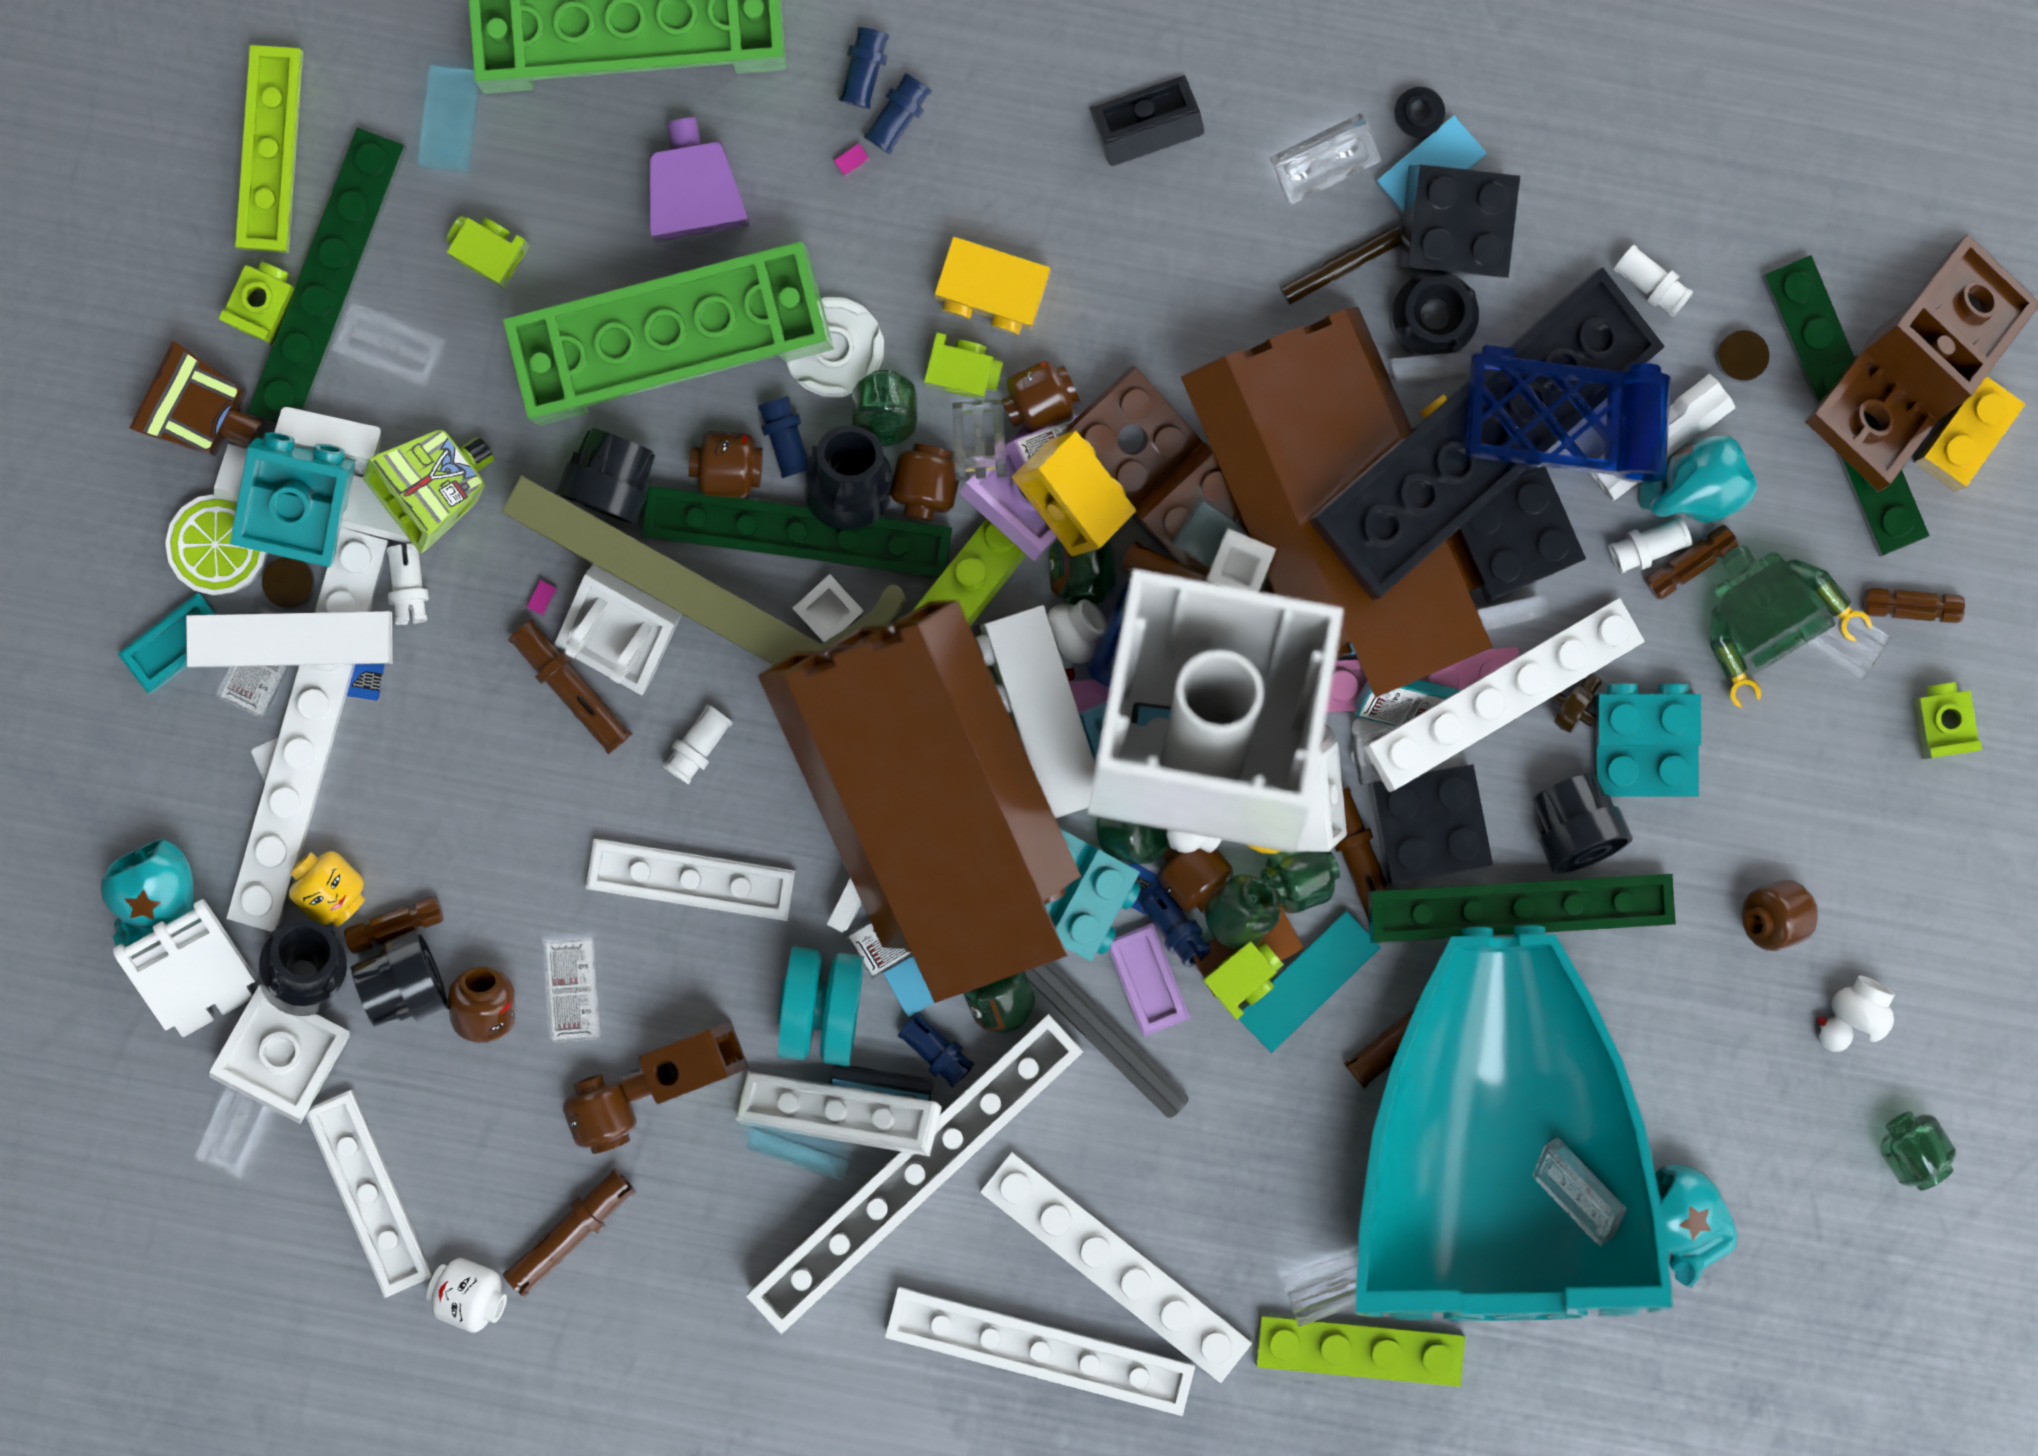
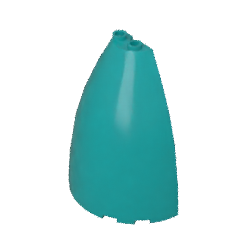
M1472 927L1462 929V936L1450 938L1419 998L1392 1063L1372 1133L1359 1226L1355 1294L1356 1314L1383 1317V1313H1389V1316L1393 1317V1319L1432 1320L1433 1312H1443V1319L1450 1321H1541L1582 1319V1317H1588V1310H1598L1599 1317H1621L1638 1315L1640 1309H1648V1312L1657 1313L1673 1308L1665 1223L1645 1123L1622 1057L1591 993L1556 934H1545V927H1515L1514 937L1504 938L1493 937V928ZM1559 1140L1625 1207L1613 1236L1548 1169Z

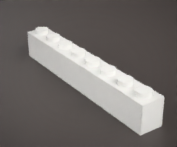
M1047 1013L940 1113L930 1156L899 1151L751 1289L746 1297L782 1334L1083 1053L1081 1047Z

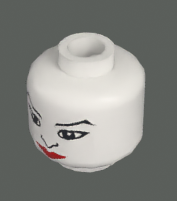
M457 1258L448 1265H440L432 1276L426 1296L427 1301L432 1303V1313L435 1318L470 1333L482 1330L489 1321L496 1323L500 1319L507 1302V1295L501 1293L502 1283L500 1275L492 1269L464 1258Z

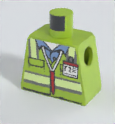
M436 430L372 457L368 462L363 480L421 554L430 548L478 502L485 486L478 472L492 464L494 457L489 446L480 437H475L458 448L445 431Z

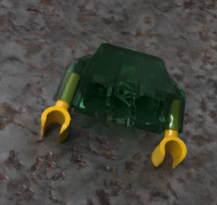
M1744 545L1731 549L1722 558V564L1730 578L1717 585L1714 589L1719 603L1711 611L1709 644L1724 677L1727 679L1731 678L1733 682L1730 697L1734 705L1742 708L1743 705L1737 696L1736 690L1741 685H1750L1754 688L1757 699L1760 700L1761 685L1753 677L1746 676L1745 671L1749 669L1753 676L1836 626L1837 624L1833 619L1834 616L1839 618L1838 631L1846 640L1856 641L1847 630V623L1852 617H1859L1867 629H1871L1869 616L1860 611H1852L1849 607L1851 600L1824 569L1800 559L1785 561L1777 552H1771L1757 561L1750 549Z

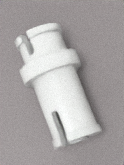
M1635 244L1625 253L1614 268L1616 273L1621 274L1649 297L1647 303L1654 308L1657 305L1661 306L1672 318L1694 293L1678 281L1680 275L1673 270L1669 273L1642 253Z
M1678 516L1674 520L1641 533L1637 529L1626 533V539L1617 543L1613 542L1609 544L1608 548L1616 570L1623 574L1635 567L1639 570L1646 569L1652 566V560L1682 548L1691 547L1692 539L1685 521L1682 517Z
M406 544L404 549L405 566L403 564L401 545L386 548L392 584V592L388 593V603L394 606L395 625H408L410 620L408 609L411 610L413 624L428 621L424 602L429 601L428 589H424L422 585L419 551L413 544Z
M706 704L704 711L682 741L679 739L675 740L671 746L674 752L663 763L662 767L689 785L697 770L701 769L704 771L709 761L706 758L727 729L733 725V722L721 712Z

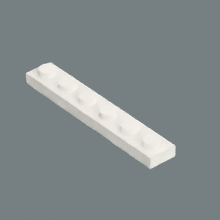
M1617 598L1363 748L1388 792L1394 791L1645 641L1621 598Z
M1014 1152L1008 1155L980 1191L981 1194L1218 1382L1222 1383L1252 1345L1251 1340Z
M899 1286L885 1338L1180 1416H1183L1196 1367L1195 1364Z

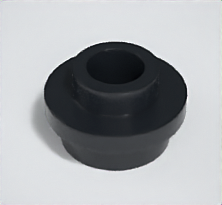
M1419 86L1406 90L1398 98L1394 108L1396 124L1402 132L1410 137L1425 138L1430 136L1441 127L1445 118V105L1442 98L1434 90L1427 87ZM1416 103L1425 104L1429 108V117L1425 120L1415 119L1411 114V107Z

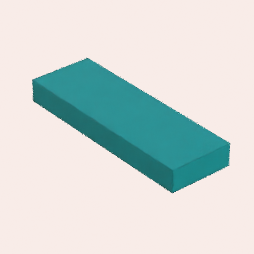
M1345 910L1271 981L1274 985L1272 990L1252 1006L1247 1004L1242 1009L1244 1014L1238 1019L1272 1054L1382 947L1378 943H1370L1369 933Z

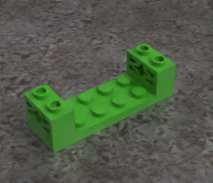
M469 0L475 82L483 94L534 90V80L716 65L733 64L736 74L787 70L782 0Z
M802 241L503 319L528 419L538 426L589 414L587 406L777 356H780L784 362L834 350L810 253Z

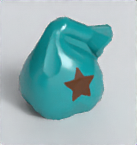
M1711 436L1690 442L1680 448L1669 461L1666 481L1652 480L1640 485L1639 504L1641 509L1651 510L1653 514L1659 517L1683 513L1694 521L1711 523L1727 518L1746 507L1755 497L1758 485L1739 443L1730 436Z
M164 838L152 841L118 858L108 867L102 877L100 886L102 900L110 912L118 917L114 922V928L116 929V933L113 935L115 947L120 944L127 947L154 932V925L162 921L167 925L194 908V881L191 866L184 853L175 844Z
M1664 1166L1655 1172L1665 1223L1668 1255H1671L1669 1266L1675 1272V1279L1684 1286L1692 1288L1707 1267L1734 1251L1737 1245V1230L1718 1187L1706 1174L1690 1166Z

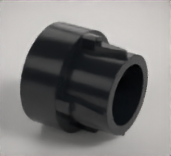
M1429 271L1412 277L1396 295L1390 312L1391 329L1397 342L1405 351L1415 357L1460 352L1474 336L1479 321V307L1475 291L1459 277L1443 271ZM1428 303L1442 305L1448 313L1447 325L1441 329L1427 327L1421 319L1422 307ZM1449 355L1429 357V360L1447 359Z
M859 423L857 426L845 425L830 430L821 438L818 446H812V454L807 458L804 495L810 512L822 523L842 530L861 529L879 520L889 506L892 486V470L887 458L884 456L881 442L872 432L862 428Z
M591 428V430L587 431L578 453L573 452L570 462H567L555 493L598 512L637 525L648 496L647 490L651 483L648 477L655 454H653L652 450L600 429Z
M1583 774L1561 781L1545 789L1533 799L1543 831L1540 832L1542 837L1539 842L1554 874L1576 871L1600 862L1621 851L1633 840L1620 807L1614 806L1610 795H1605L1595 774Z
M297 920L286 924L282 928L277 925L275 930L271 932L260 954L259 983L264 996L275 1008L290 1015L310 1016L325 1011L340 997L346 981L347 958L342 944L337 939L338 935L333 931L332 926L327 929L315 921ZM305 960L312 963L316 967L317 972L311 976H298L290 973L288 968L296 961Z
M419 929L385 941L386 949L379 951V955L351 966L353 981L360 1001L375 1028L396 1019L402 1021L412 1016L415 1021L419 1022L449 1010L448 996L430 948Z

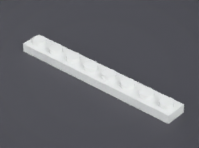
M340 527L334 563L331 567H327L314 613L371 612L387 556L386 548L390 546L391 542ZM355 664L299 666L226 919L271 932L275 930L277 925L280 927L289 897L288 892L294 880L289 873L300 859Z

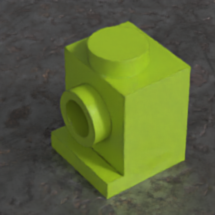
M460 215L446 237V242L451 244L447 253L452 259L503 289L506 288L530 245L518 235L515 236L512 243L508 242L507 238L510 232L486 217L478 224L470 218Z
M263 261L260 262L257 270L245 265L225 310L221 311L218 319L230 327L273 345L295 289L292 285L285 283L289 274ZM257 289L264 290L266 293L265 303L260 307L251 306L249 298L252 292Z
M936 332L924 381L925 387L985 401L987 389L997 392L1004 364L1003 361L994 360L993 356L985 355L986 346L978 343L957 340L955 347L946 345L947 335Z
M1956 682L1926 687L1927 697L1913 699L1922 759L1982 751L1981 740L1978 739L1971 690L1958 692ZM1947 709L1954 711L1957 715V725L1952 729L1946 728L1941 721V716Z
M1247 940L1201 979L1237 1020L1244 1014L1238 1005L1246 999L1252 1006L1272 990L1274 985L1269 979L1277 973L1276 971L1283 966V963L1265 942H1262L1256 948L1250 940Z

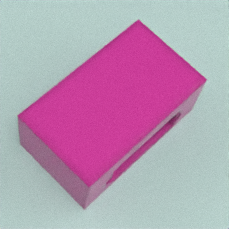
M858 143L835 159L834 163L845 177L868 161L869 157Z
M540 580L527 608L544 616L557 588Z

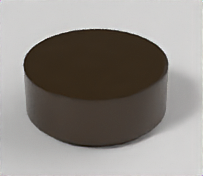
M1740 330L1728 335L1720 343L1716 354L1717 365L1721 373L1728 379L1741 383L1752 381L1760 376L1767 368L1770 358L1769 348L1765 340L1757 333L1749 330Z
M281 557L272 561L266 567L262 576V588L266 597L275 605L283 608H296L305 604L311 598L315 589V577L311 568L305 562Z

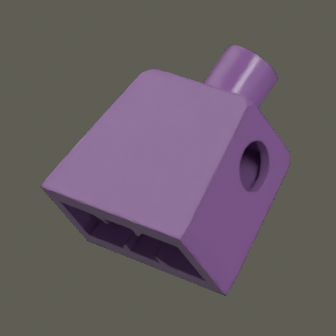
M682 118L666 123L671 150L650 154V230L653 240L661 242L750 226L746 209L721 142L701 144L697 118Z

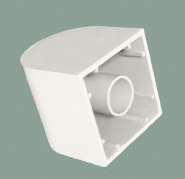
M1133 570L1087 815L1294 853L1311 804L1343 608ZM1142 702L1172 706L1168 725L1137 726V724H1132L1131 717L1134 703Z

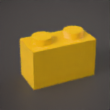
M953 236L934 294L935 300L944 303L942 311L967 320H971L972 313L992 318L990 324L992 328L1009 334L1019 335L1021 328L1029 331L1033 329L1048 283L1051 267Z
M1986 376L1971 397L1949 412L1914 463L1954 492L1966 488L2026 404Z
M1077 431L1049 439L1011 477L1072 557L1100 549L1137 511L1126 497V492L1122 485L1109 475L1097 459L1094 448L1088 441L1081 438Z

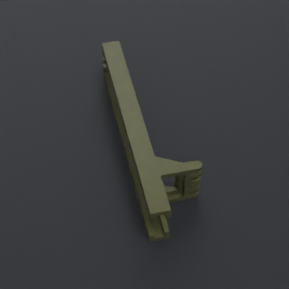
M522 475L501 511L525 527L591 564L602 568L771 665H775L796 651L825 650L862 626L892 625L896 622L906 604L903 590L897 585H890L883 591L872 613L821 644Z

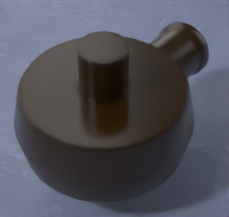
M1590 674L1581 686H1576L1569 697L1562 693L1555 695L1552 703L1561 709L1554 723L1561 730L1572 733L1580 721L1591 727L1597 716L1589 712L1588 708L1595 698L1594 693L1602 685V680L1598 676Z

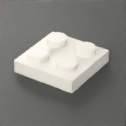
M259 985L212 1066L209 1077L301 1124L349 1039L350 1031L317 1014L295 1016L278 1010L266 999Z

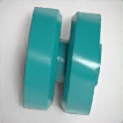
M792 947L787 977L783 978L777 1016V1024L780 1025L778 1057L804 1060L810 1054L814 1030L821 1031L820 1057L823 1063L850 1066L859 1011L864 956L838 953L832 959L828 983L821 982L823 958L819 950Z

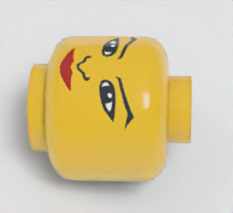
M309 852L289 873L295 879L288 892L290 900L311 921L318 922L323 926L333 923L336 927H339L358 910L366 899L361 894L365 885L363 877L337 852H325L318 858L312 852Z

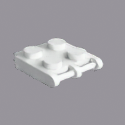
M204 899L193 904L194 910L166 925L162 921L154 925V932L125 947L123 944H120L112 949L115 958L165 1031L175 1026L182 1037L214 1021V1014L210 1009L211 1005L215 1004L222 1015H225L250 1001L254 993L249 985L255 982L253 971Z

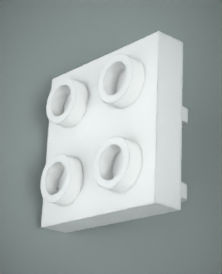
M592 564L582 579L554 646L561 651H565L566 655L576 658L608 676L614 682L620 683L634 692L643 695L656 673L682 613Z

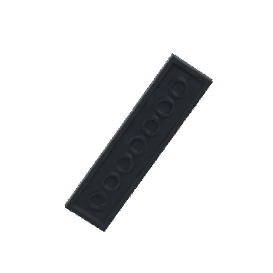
M1601 267L1591 273L1309 519V522L1372 601L1379 599L1665 346L1606 270Z

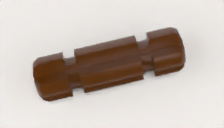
M1726 525L1719 526L1706 535V541L1699 540L1667 562V568L1661 567L1648 575L1645 579L1648 589L1658 600L1664 599L1677 590L1676 585L1679 583L1681 585L1686 584L1715 564L1718 556L1723 558L1738 547L1739 543L1733 532Z
M1870 588L1865 592L1863 609L1867 616L1884 617L1887 614H1891L1892 618L1935 621V618H1939L1940 622L1959 623L1964 618L1965 599L1961 595L1944 594L1940 598L1937 597V593L1903 590L1889 593V589Z
M428 897L415 902V907L404 906L369 919L370 923L367 925L361 922L344 930V938L351 953L358 954L373 948L372 944L374 943L378 945L385 944V941L418 929L419 926L427 928L441 923L444 920L443 911L436 897Z

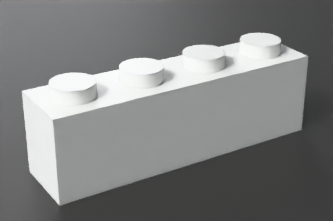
M1044 605L979 625L982 636L976 637L975 640L986 665L993 666L998 681L996 687L1055 818L1088 808L1096 766Z

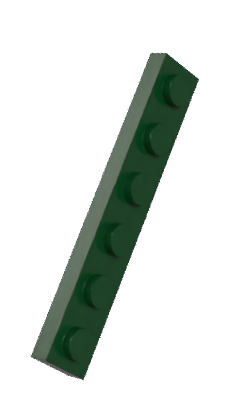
M356 128L247 412L277 423L280 412L284 407L306 411L407 149L404 145Z
M1810 255L1766 273L1762 276V279L1817 407L1855 357L1814 259ZM1864 412L1867 424L1872 429L1878 431L1876 419L1871 414ZM1836 452L1879 557L1930 536L1902 469L1890 485L1878 492Z
M649 486L642 537L939 578L947 568L952 527L880 518L875 523L861 529L842 530L822 523L807 507L749 499L707 496L698 492Z
M1673 874L1367 892L1370 943L1449 939L1462 936V929L1472 927L1493 928V936L1514 935V928L1520 926L1545 927V933L1676 925Z

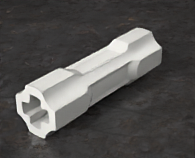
M1708 374L1678 397L1674 404L1627 440L1618 443L1589 465L1587 470L1603 493L1613 502L1645 478L1649 471L1696 435L1709 429L1736 407L1720 383L1711 374Z

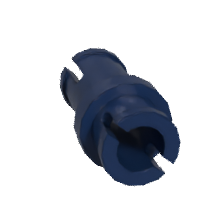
M858 26L855 45H849L847 56L851 57L842 94L839 96L838 101L870 109V102L880 65L886 66L888 55L883 53L890 35Z
M905 73L903 80L896 90L890 88L885 97L889 100L868 133L864 135V138L891 155L892 149L914 116L918 119L924 112L921 106L932 90Z
M789 396L758 406L765 422L761 429L764 436L769 435L782 478L804 472L808 458L797 426L802 424L799 414H793Z
M1165 888L1157 890L1156 894L1160 899L1156 901L1151 894L1141 904V909L1144 913H1147L1165 937L1164 946L1169 953L1177 954L1186 968L1196 965L1193 956L1196 954L1198 959L1202 961L1210 953L1211 947L1201 937L1203 930L1196 920L1189 921Z
M920 1012L897 1035L931 1065L928 1070L935 1077L940 1074L950 1083L949 1085L952 1088L956 1087L959 1081H962L976 1065L961 1053L963 1047L957 1041L950 1043Z

